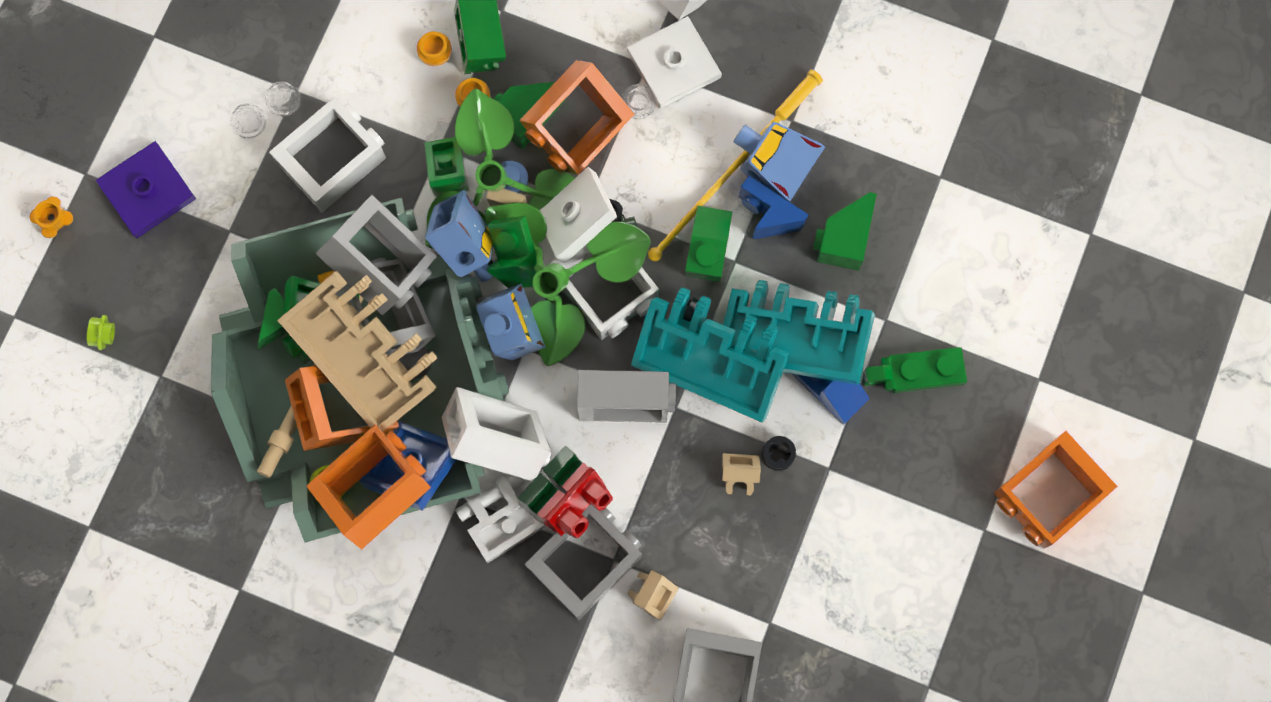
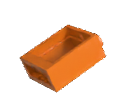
M576 60L519 121L527 129L526 137L538 148L542 147L548 153L549 157L547 160L553 168L560 173L565 171L579 175L635 114L592 62ZM579 85L604 115L567 154L542 126V123Z
M317 366L299 368L285 379L304 451L353 443L371 429L369 426L331 432L319 384L329 383L330 381ZM398 420L383 432L387 435L391 430L393 431L398 428Z
M376 424L306 485L341 533L361 550L431 488L422 477L426 472L422 464L412 454L408 457L403 454L402 451L407 448L403 441L392 430L386 435ZM389 454L405 474L356 517L341 496Z
M1064 431L998 488L994 495L998 498L996 503L1008 517L1012 518L1014 516L1023 525L1022 532L1033 545L1038 546L1040 544L1045 549L1058 541L1118 486L1067 431ZM1054 454L1091 495L1048 532L1013 494L1012 490Z

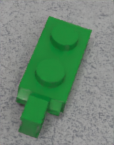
M962 347L890 355L880 359L881 365L866 367L863 371L865 386L884 384L885 391H893V393L960 386L967 383Z

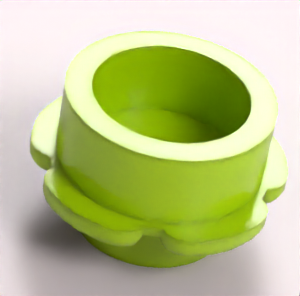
M102 315L101 318L91 317L87 328L88 346L98 347V350H103L106 344L112 345L115 337V324L109 323L107 315Z

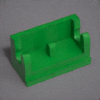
M456 0L454 16L464 75L499 69L498 62L505 61L506 53L497 0Z

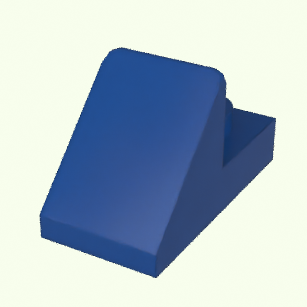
M748 176L741 185L738 198L742 200L743 206L755 214L760 212L764 214L754 229L753 239L787 234L803 229L808 218L807 213L751 176Z
M792 374L843 425L870 399L860 383L855 385Z

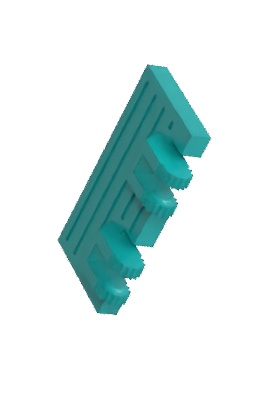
M757 281L750 307H747L750 297L749 293L746 290L732 288L723 322L724 326L736 330L731 346L735 347L746 317L750 315L757 318L756 329L749 344V347L758 351L763 332L769 324L778 327L772 349L776 347L790 353L783 372L859 385L875 314L872 310L859 308L860 298L858 295H849L842 322L833 321L838 304V294L835 291L828 290L823 302L820 318H816L819 309L817 302L790 298V287L788 284H779L772 311L764 309L769 291L768 281Z
M681 287L676 295L669 319L666 318L670 302L658 297L652 299L631 366L642 371L669 372L670 383H676L677 386L763 423L767 419L790 354L776 347L772 349L778 327L769 324L763 332L758 351L749 347V344L756 329L757 318L748 315L734 347L731 345L736 330L710 319L706 320L711 304L710 298L705 296L700 298L696 304L691 322L683 319L690 299V290Z

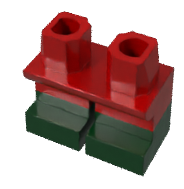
M564 446L543 469L549 480L539 473L517 498L530 515L561 537L564 533H567L575 538H579L588 528L589 522L582 515L588 506L592 505L598 511H601L613 500L612 495L595 469L588 467L567 446Z

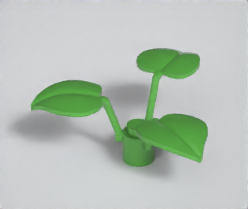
M473 89L465 98L459 109L455 124L457 143L467 155L477 156L483 152L486 153L485 161L476 170L475 176L479 186L476 189L477 192L472 203L477 207L485 191L499 192L506 185L532 194L533 196L529 204L540 211L575 178L565 171L560 173L556 169H547L538 173L535 180V188L508 178L505 168L492 160V149L501 150L510 143L514 135V120L510 112L501 103L490 98L479 89ZM458 191L444 192L434 199L427 214V228L434 206L459 193ZM478 210L479 214L486 223L485 215L480 210ZM425 240L426 246L429 247V248H431V249H434V248L429 244V242H428L427 240Z
M517 202L490 206L485 210L487 226L493 220L526 216L536 251L537 265H535L534 269L537 272L533 277V288L538 295L548 298V300L539 301L531 307L546 347L538 352L546 366L553 365L567 357L578 346L585 332V318L581 309L574 304L562 305V299L557 295L567 287L569 276L596 262L597 272L602 278L615 283L627 281L634 277L643 266L651 244L650 238L644 231L634 225L624 222H611L586 244L593 256L568 269L557 263L544 266L543 250L538 245L546 238L547 224L543 214L536 207L527 203Z

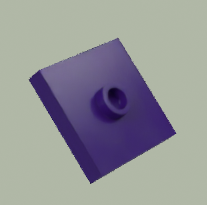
M156 141L96 179V182L136 239L196 200L194 194Z

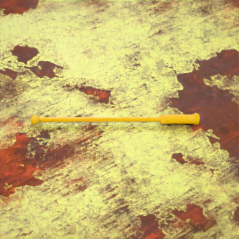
M812 69L809 70L805 79L777 108L775 117L760 132V135L772 122L779 123L780 121H785L813 89L823 82V78L819 73ZM744 150L665 239L657 247H653L648 251V257L651 261H659L661 259L662 251L696 215L697 206H704L745 161L749 155L747 151Z

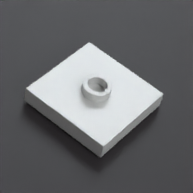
M688 16L627 47L628 55L660 109L720 79L722 75Z
M589 167L540 210L546 220V236L554 255L564 264L617 217L596 172Z

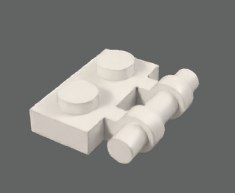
M503 475L494 481V486L478 496L474 494L467 497V502L455 509L462 522L473 515H476L479 523L467 531L487 563L546 527V525L529 514L513 491L525 483L523 478L513 475L505 478ZM504 497L508 505L489 516L485 508Z

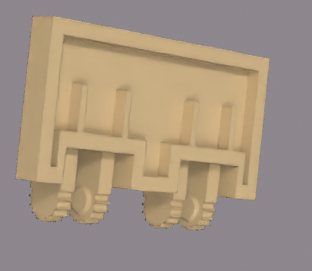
M336 271L277 321L367 425L372 428L376 424L384 431L435 390L436 386L427 375L414 385L411 383V380L433 363L437 356L431 351L423 355L409 370L405 368L399 359L419 345L422 339L417 333L388 356L386 351L398 341L377 317L365 327L361 324L365 318L388 299L383 293L376 295L358 313L349 300L366 290L372 280L367 275L364 276L338 298L335 293L344 287L347 282Z

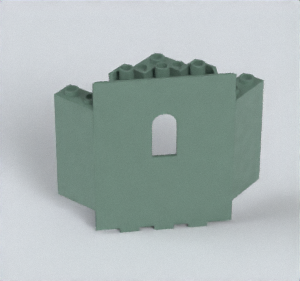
M402 198L381 203L411 232L418 230L413 209L405 210ZM356 210L231 244V262L248 307L220 314L219 320L222 332L212 334L211 394L247 482L255 480L259 483L266 509L293 501V514L305 543L341 533L306 485L310 483L311 475L315 470L322 466L330 465L355 442L304 451L298 428H296L292 435L294 441L288 453L282 454L272 476L267 478L257 473V469L270 447L267 444L274 430L279 429L291 407L285 379L299 368L310 367L314 363L310 360L303 365L298 356L293 359L281 342L284 339L283 336L260 350H257L269 291L276 288L285 301V282L291 276L319 283L317 275L332 271L333 269L316 253ZM364 226L349 241L370 262L378 258H385L386 261L398 259ZM438 254L427 267L432 271L431 275L418 288L414 286L436 335L424 346L429 352L432 351L437 356V359L432 363L430 370L426 374L436 388L399 418L398 424L403 422L447 439L442 415L456 387L504 401L503 395L509 394V389L504 372L499 374L496 372L490 344L477 312L476 305L478 304L476 298L483 297L477 276L470 277L469 274L463 277L457 276ZM404 264L407 272L409 273L410 269ZM363 299L361 303V306L364 309L368 305V302L365 299ZM391 308L383 316L375 310L367 317L368 322L377 317L389 332L401 330ZM424 376L415 380H411V383L414 385ZM331 382L319 384L331 432L368 426ZM456 460L425 508L481 493L479 477L485 476L483 467ZM358 481L341 498L357 517L382 494L364 488L361 482ZM410 506L401 515L418 511L419 509Z

